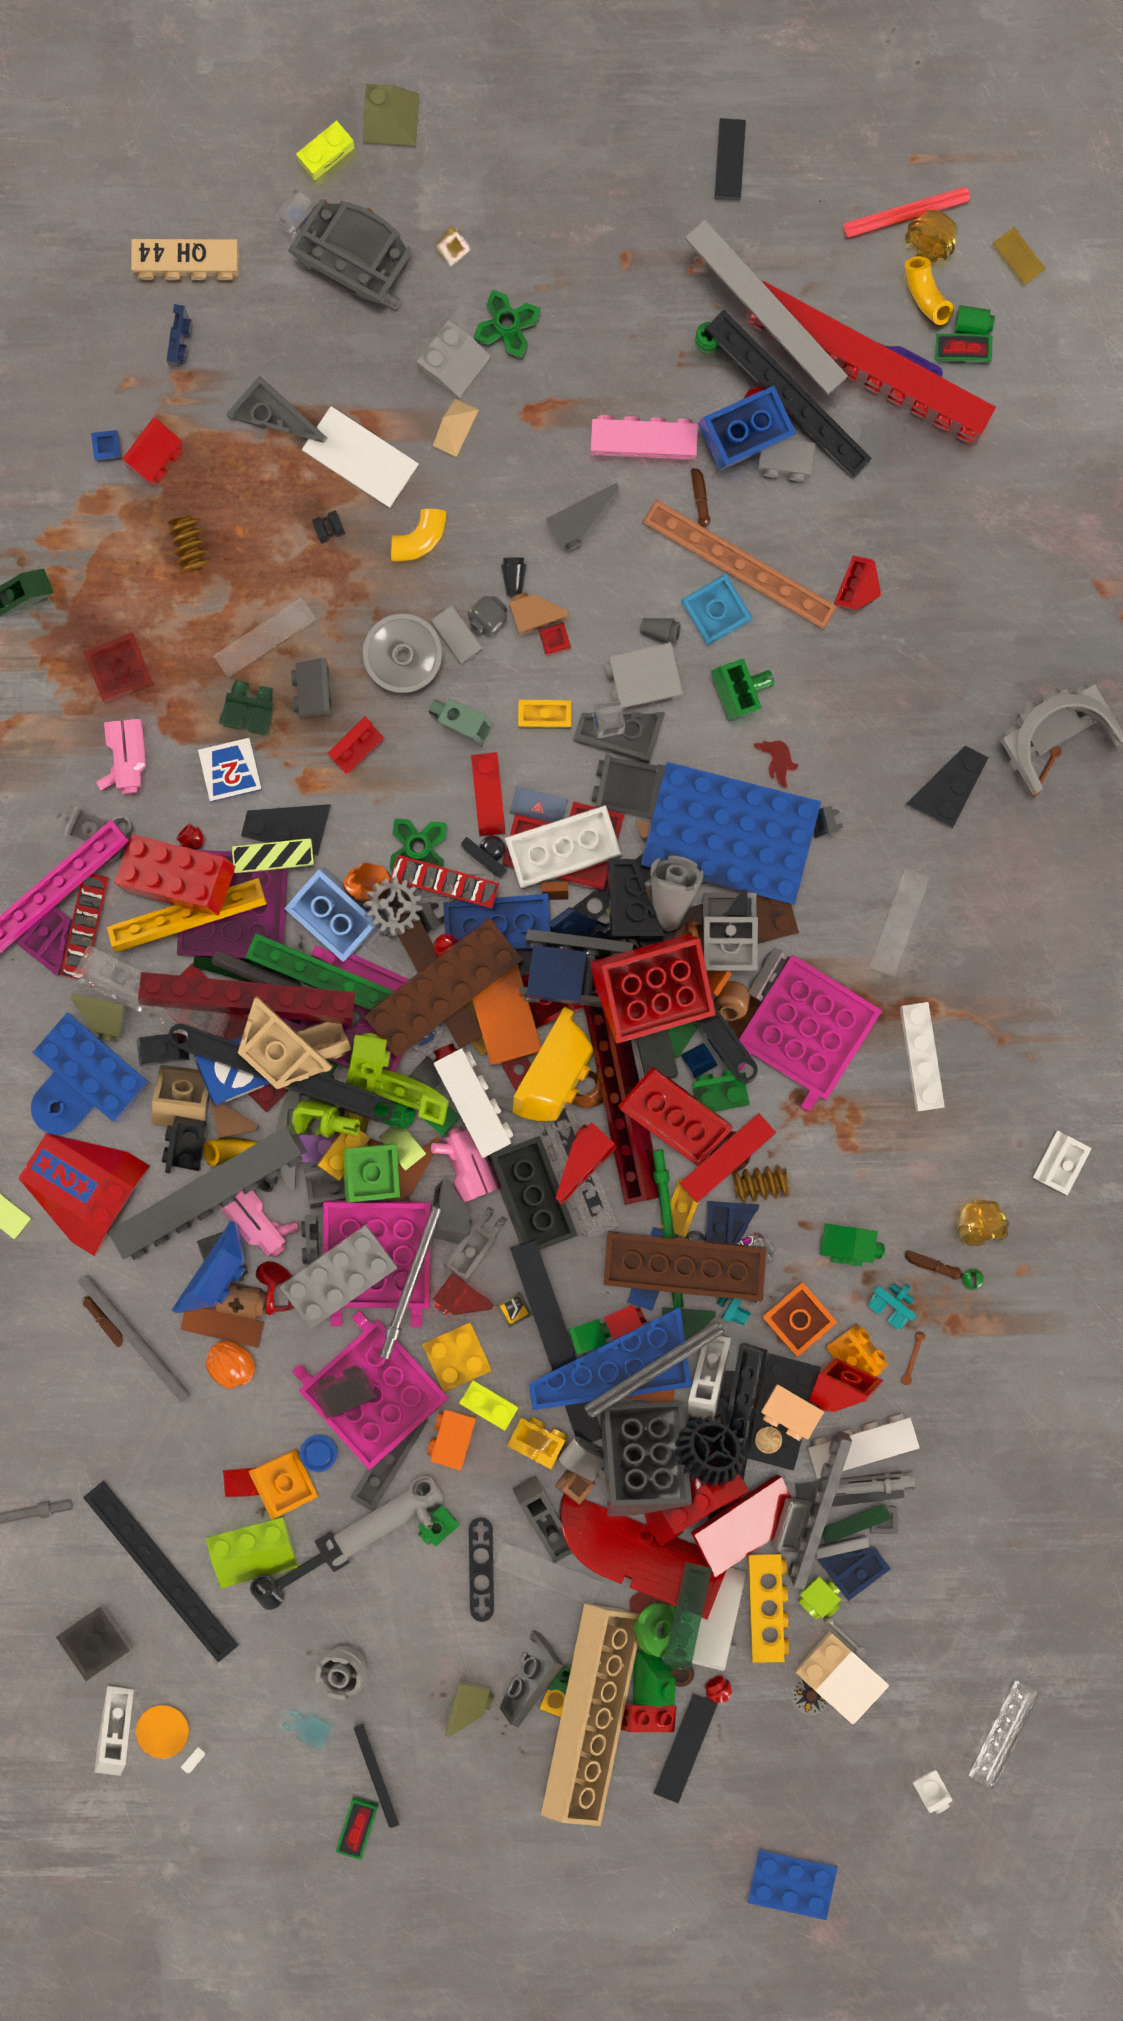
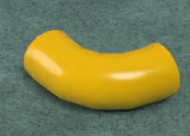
M922 256L908 259L905 262V273L908 287L916 304L935 324L943 325L947 323L953 316L954 306L938 289L933 278L931 261Z
M439 509L420 510L419 524L413 532L408 535H392L391 561L415 560L430 552L443 535L447 511Z
M230 1137L208 1140L203 1146L204 1159L210 1166L221 1165L255 1145L258 1141Z

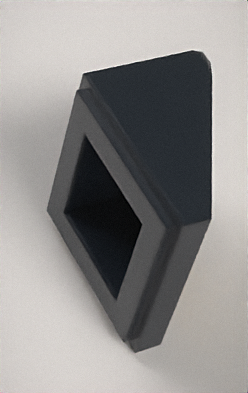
M742 889L727 911L726 917H747L748 891L746 889Z

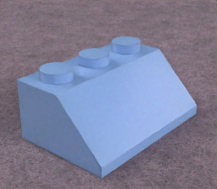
M325 867L318 869L284 908L343 962L379 926L378 924L370 926L373 918L365 917V914L370 911L369 908L363 906L364 902L355 900L346 891L344 884Z

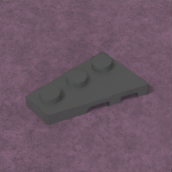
M631 712V714L582 713L574 740L649 763L665 712H656L655 714H641V712Z
M533 1631L530 1637L533 1643L528 1654L523 1653L520 1663L523 1664L517 1678L512 1679L500 1706V1710L510 1725L519 1727L563 1666L542 1634Z

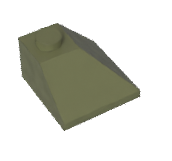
M366 84L363 143L416 147L419 93L393 85Z
M71 994V1000L92 1031L100 1033L99 1039L114 1042L115 1037L122 1038L129 1007L83 995Z
M459 1679L444 1736L451 1737L482 1717L485 1709L490 1710L494 1697L493 1694H489L491 1687Z

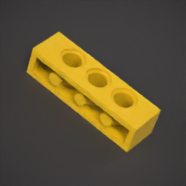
M751 1553L748 1555L752 1663L785 1662L784 1655H789V1639H784V1628H788V1612H783V1602L788 1601L787 1585L782 1586V1575H787L786 1559H781V1553ZM767 1573L773 1574L776 1579L775 1584L770 1588H765L761 1585V1578ZM767 1600L776 1603V1610L770 1615L764 1614L761 1610L762 1604ZM768 1627H773L777 1630V1637L773 1641H766L762 1637L763 1631Z

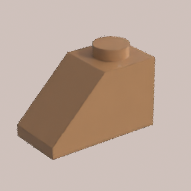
M527 592L512 597L513 601L509 602L519 636L569 619L568 610L535 594L528 596Z

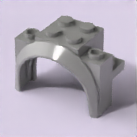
M1085 684L1074 690L1073 694H1069L1067 689L1061 692L1058 688L1051 691L1041 699L1043 703L1037 706L1036 702H1033L1021 709L1022 711L1019 712L1020 717L1015 721L1017 725L1004 732L1006 737L1001 742L1011 757L1009 763L1014 771L1018 769L1033 795L1042 791L1043 787L1031 761L1098 721L1105 727L1116 747L1123 743V730L1095 684L1089 688ZM1075 711L1081 712V719L1078 717Z

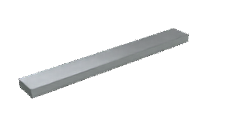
M703 220L685 237V240L827 395L848 377L706 220Z

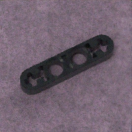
M477 1517L469 1525L470 1613L475 1620L480 1622L489 1620L494 1612L493 1526L490 1520L485 1517ZM480 1521L483 1522L485 1527L489 1528L483 1535L484 1541L489 1539V1545L482 1543L473 1545V1540L478 1541V1532L473 1531V1527L478 1526ZM483 1548L489 1553V1559L482 1564L476 1562L473 1556L475 1550ZM478 1575H485L489 1579L490 1583L487 1589L478 1590L474 1586V1579ZM474 1593L478 1595L490 1593V1599L484 1598L485 1607L490 1608V1611L485 1612L484 1617H480L479 1612L474 1610V1607H479V1598L474 1599Z

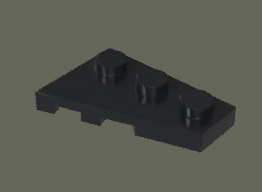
M331 804L247 810L241 837L264 843L311 838L313 855L318 856Z

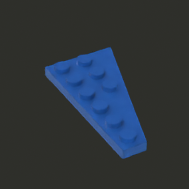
M680 1307L529 1383L532 1409L538 1410L591 1402L685 1342ZM688 1357L628 1396L692 1387Z

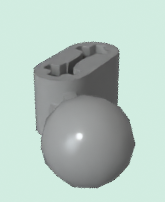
M575 1437L558 1456L559 1461L571 1472L591 1481L598 1477L605 1483L603 1449L580 1437Z

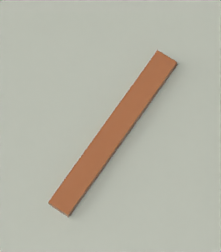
M657 499L643 520V524L822 630L825 629L837 609L836 605Z

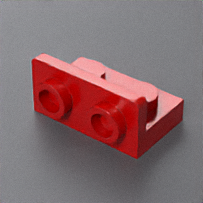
M364 716L327 754L346 774H349L384 737L373 726L372 722Z

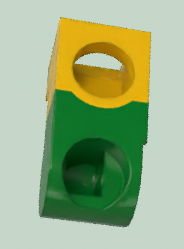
M562 1666L547 1687L539 1710L561 1718L571 1668Z

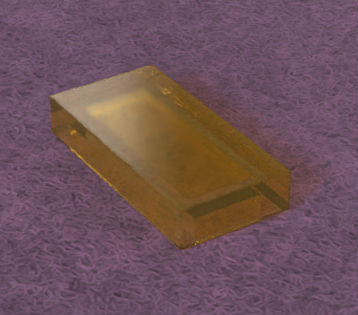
M1015 227L992 244L1024 286L1046 269Z

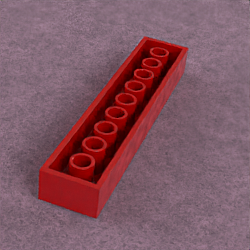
M762 281L847 374V379L851 381L858 379L865 383L864 387L876 394L880 391L888 396L887 400L897 406L904 404L911 408L910 412L922 419L926 416L934 421L933 424L943 431L950 429L957 433L956 437L968 444L971 442L977 444L996 406L769 283ZM747 309L746 319L749 320L748 324L759 331H762L763 328L767 330L755 315Z

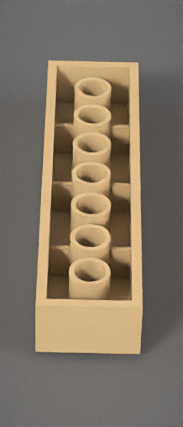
M584 1604L541 1816L561 1823L601 1826L638 1646L637 1636L633 1632V1625L639 1619V1613L621 1608Z

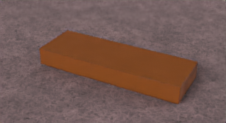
M204 1308L184 1312L180 1329L259 1348L264 1321Z

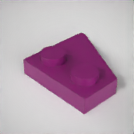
M54 906L26 931L17 945L58 976L61 971L71 919Z

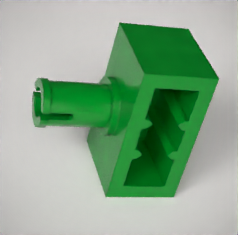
M744 658L711 671L728 721L761 709L762 706L756 691L774 686V678L763 681V679L772 676L770 670L750 676Z
M825 1223L820 1255L830 1256V1262L862 1267V1262L873 1263L874 1258H883L885 1246L883 1243L877 1242L878 1231Z

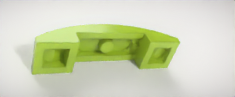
M348 1069L347 1084L419 1110L418 1117L440 1125L445 1123L449 1101L433 1088L413 1078L382 1069L381 1077L349 1072Z

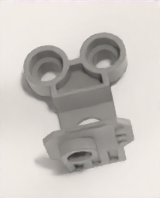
M77 802L75 806L71 805L67 812L65 820L69 822L64 830V837L68 838L69 835L87 841L91 836L83 834L81 830L82 824L87 820L95 822L97 832L108 820H103L81 811L82 804ZM118 815L112 819L116 824L120 822L126 823V829L122 831L125 836L131 832L132 823L126 816ZM122 848L107 861L113 862L118 860L122 854Z

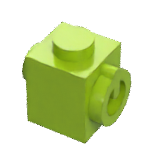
M372 1033L355 1035L349 1072L381 1077L383 1066L388 1067L390 1051H386L387 1040L381 1039Z
M817 1575L804 1590L802 1589L799 1592L802 1598L798 1602L815 1620L826 1615L830 1618L841 1607L838 1604L841 1598L837 1595L841 1591L831 1580L825 1583Z

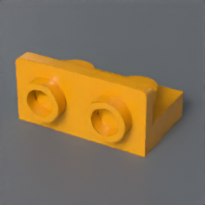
M857 1323L825 1347L834 1359L843 1360L874 1376L879 1375L888 1367L884 1353L880 1349H876L870 1341L868 1332Z

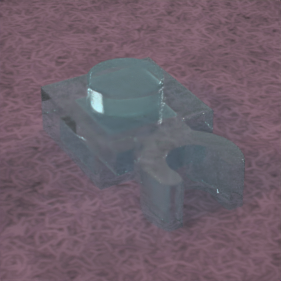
M290 1709L289 1714L296 1718V1723L290 1725L284 1722L282 1726L288 1731H300L297 1739L321 1750L333 1725L310 1713L307 1719L304 1720L298 1711Z

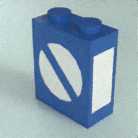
M243 1036L230 1041L240 1044ZM194 1056L214 1107L271 1085V1083Z

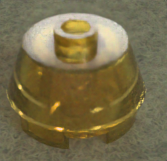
M927 210L908 225L905 240L907 245L912 243L918 249L916 253L918 256L926 257L931 262H936L938 258L946 260L955 250L958 228L956 223L943 212Z
M976 1200L961 1208L957 1233L960 1235L961 1241L965 1240V1245L982 1246L985 1245L984 1241L997 1237L998 1242L1004 1240L1008 1236L1007 1227L1009 1222L997 1202Z

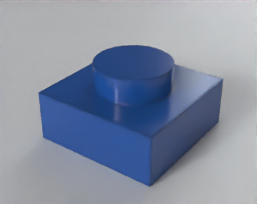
M118 430L91 433L95 461L121 458Z
M705 1043L681 1054L683 1062L694 1078L717 1066L714 1057Z

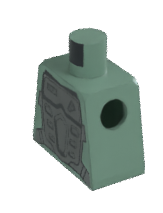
M435 699L429 709V714L439 718L438 723L444 729L480 747L483 746L494 725L485 714L453 699H449L446 704Z

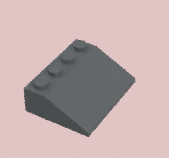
M615 1403L601 1412L608 1516L640 1515L691 1505L689 1472L683 1474L685 1466L677 1465L680 1457L674 1455L675 1450L678 1448L675 1443L679 1437V1432L685 1428L684 1403Z

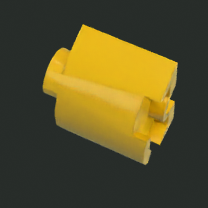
M534 1417L530 1421L521 1418L507 1446L553 1470L558 1456L567 1442L568 1435L555 1428L552 1432L544 1428L546 1423Z

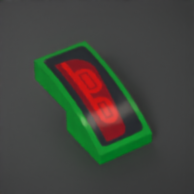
M958 333L936 334L935 360L938 362L964 361L966 363L992 362L993 336Z
M355 1797L352 1798L336 1853L358 1860L362 1859L378 1808L377 1804Z

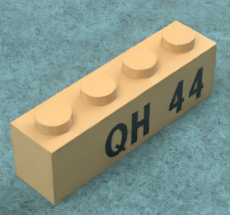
M132 239L131 271L140 280H152L154 276H164L166 280H179L180 276H190L192 280H205L206 276H217L218 280H232L233 276H239V244L237 239Z

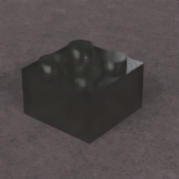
M355 1365L343 1370L344 1376L338 1379L335 1376H330L317 1382L319 1387L313 1390L326 1419H333L380 1398L367 1368H360L359 1365Z
M104 1604L56 1636L85 1681L133 1649Z

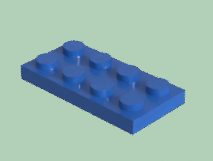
M548 893L496 898L493 909L465 901L443 903L445 934L453 935L458 941L488 917L493 920L516 950L531 949V945H526L527 929L552 932V928L548 924L551 921Z

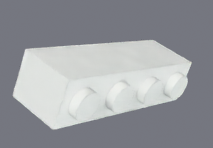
M929 1003L901 1006L900 1013L916 1112L944 1108Z
M462 1048L435 1062L434 1065L482 1158L511 1144L510 1138L514 1136L507 1122L502 1124L498 1116L501 1113V1109L495 1098L489 1099L485 1091L489 1089V1086L482 1074L477 1076L473 1068L477 1063L471 1052L465 1053Z
M903 1413L888 1417L889 1422L878 1425V1421L862 1425L863 1430L853 1433L852 1428L841 1431L849 1433L852 1440L843 1471L919 1449L911 1417L904 1418ZM826 1436L811 1440L812 1445L807 1446L817 1479L821 1478L823 1464L828 1463L831 1455L828 1452L831 1440H827Z

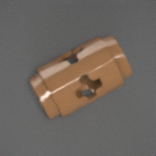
M232 1282L228 1287L231 1292L224 1303L218 1302L216 1306L211 1307L215 1308L216 1312L256 1320V1318H263L265 1315L267 1292H263L262 1288Z

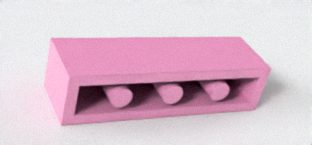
M600 415L598 419H592L591 455L696 460L698 424H692L693 420L677 419V423L666 422L665 418H651L650 422L640 421L639 417L633 416L624 417V420H613L614 417L609 415Z

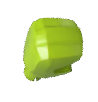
M303 1100L295 1107L293 1112L292 1125L297 1134L305 1133L311 1128L315 1119H318L320 1123L315 1132L316 1135L322 1134L323 1137L331 1138L335 1131L356 1136L360 1127L355 1126L360 1125L359 1119L339 1116L337 1107L317 1100Z

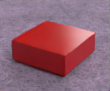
M564 622L538 630L546 656L571 649Z

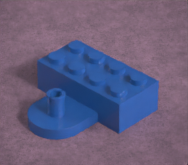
M67 1012L32 1052L54 1072L35 1093L31 1103V1114L34 1122L40 1129L54 1135L67 1134L76 1129L94 1107L100 1110L112 1122L116 1123L150 1082Z

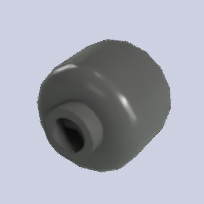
M495 596L480 598L468 610L470 628L477 634H494L506 622V606Z

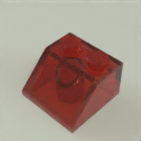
M454 1273L449 1276L433 1298L437 1302L434 1307L446 1316L449 1313L459 1315L492 1310L495 1306L492 1301Z

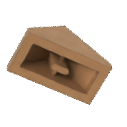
M212 1100L210 1101L218 1138H226L258 1130L259 1126L229 1106L222 1104L214 1107Z

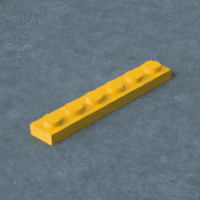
M259 878L229 887L219 916L173 905L108 926L107 930L114 953L265 905L266 900Z

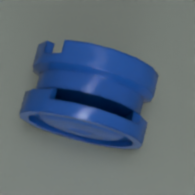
M322 1434L312 1435L307 1438L300 1449V1459L303 1465L314 1472H323L331 1468L338 1455L337 1446L334 1441Z

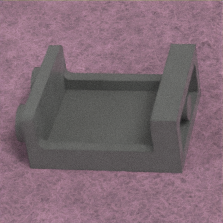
M606 754L605 760H599L596 775L601 776L600 786L594 785L591 801L596 802V807L598 808L606 805L607 810L652 819L665 765L658 764L656 766L615 758Z

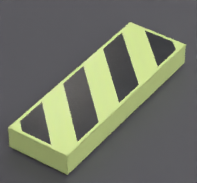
M311 838L232 846L233 864L236 866L235 874L314 866Z

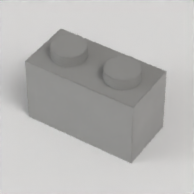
M785 439L760 452L758 471L763 472V476L778 478V475L781 474L789 476V480L803 482L805 478L810 479L815 443Z

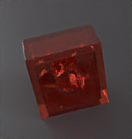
M133 632L84 651L102 701L105 704L155 685Z

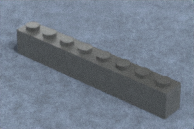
M293 1125L285 1126L108 1231V1234L123 1259L132 1257L135 1260L147 1253L145 1248L154 1243L155 1247L168 1241L169 1237L167 1235L176 1230L177 1234L190 1228V1221L198 1217L201 1221L214 1213L212 1208L220 1204L223 1208L236 1200L234 1195L243 1191L245 1195L258 1187L256 1182L265 1178L266 1181H269L280 1175L279 1169L288 1165L291 1168L302 1162L301 1156L308 1151Z

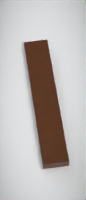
M393 904L388 906L393 908V912L397 910V906ZM401 914L398 923L403 922L408 914ZM420 919L417 922L411 921L414 926L412 929L408 930L405 928V933L401 935L397 933L417 972L437 958L433 943ZM466 1004L445 1020L459 1049L482 1037V1033Z

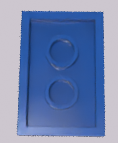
M759 1849L747 1902L749 1904L827 1920L838 1867Z

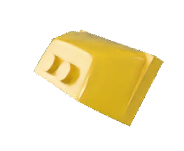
M566 1007L563 1008L514 1095L512 1113L522 1118L539 1122L556 1121L566 1103L571 1104L578 1092L575 1087L579 1080L584 1081L590 1071V1067L587 1065L593 1056V1047L585 1032L573 1021L574 1011Z

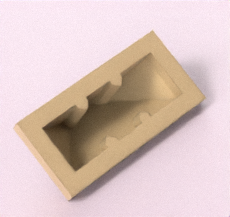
M455 399L442 419L433 447L457 458L479 409Z

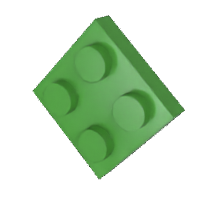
M397 1144L343 1148L346 1202L400 1197Z

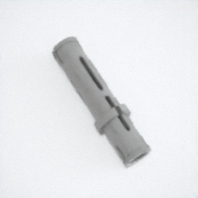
M885 1472L884 1475L840 1479L835 1496L886 1491V1494H889L891 1491L915 1489L914 1472L904 1474Z

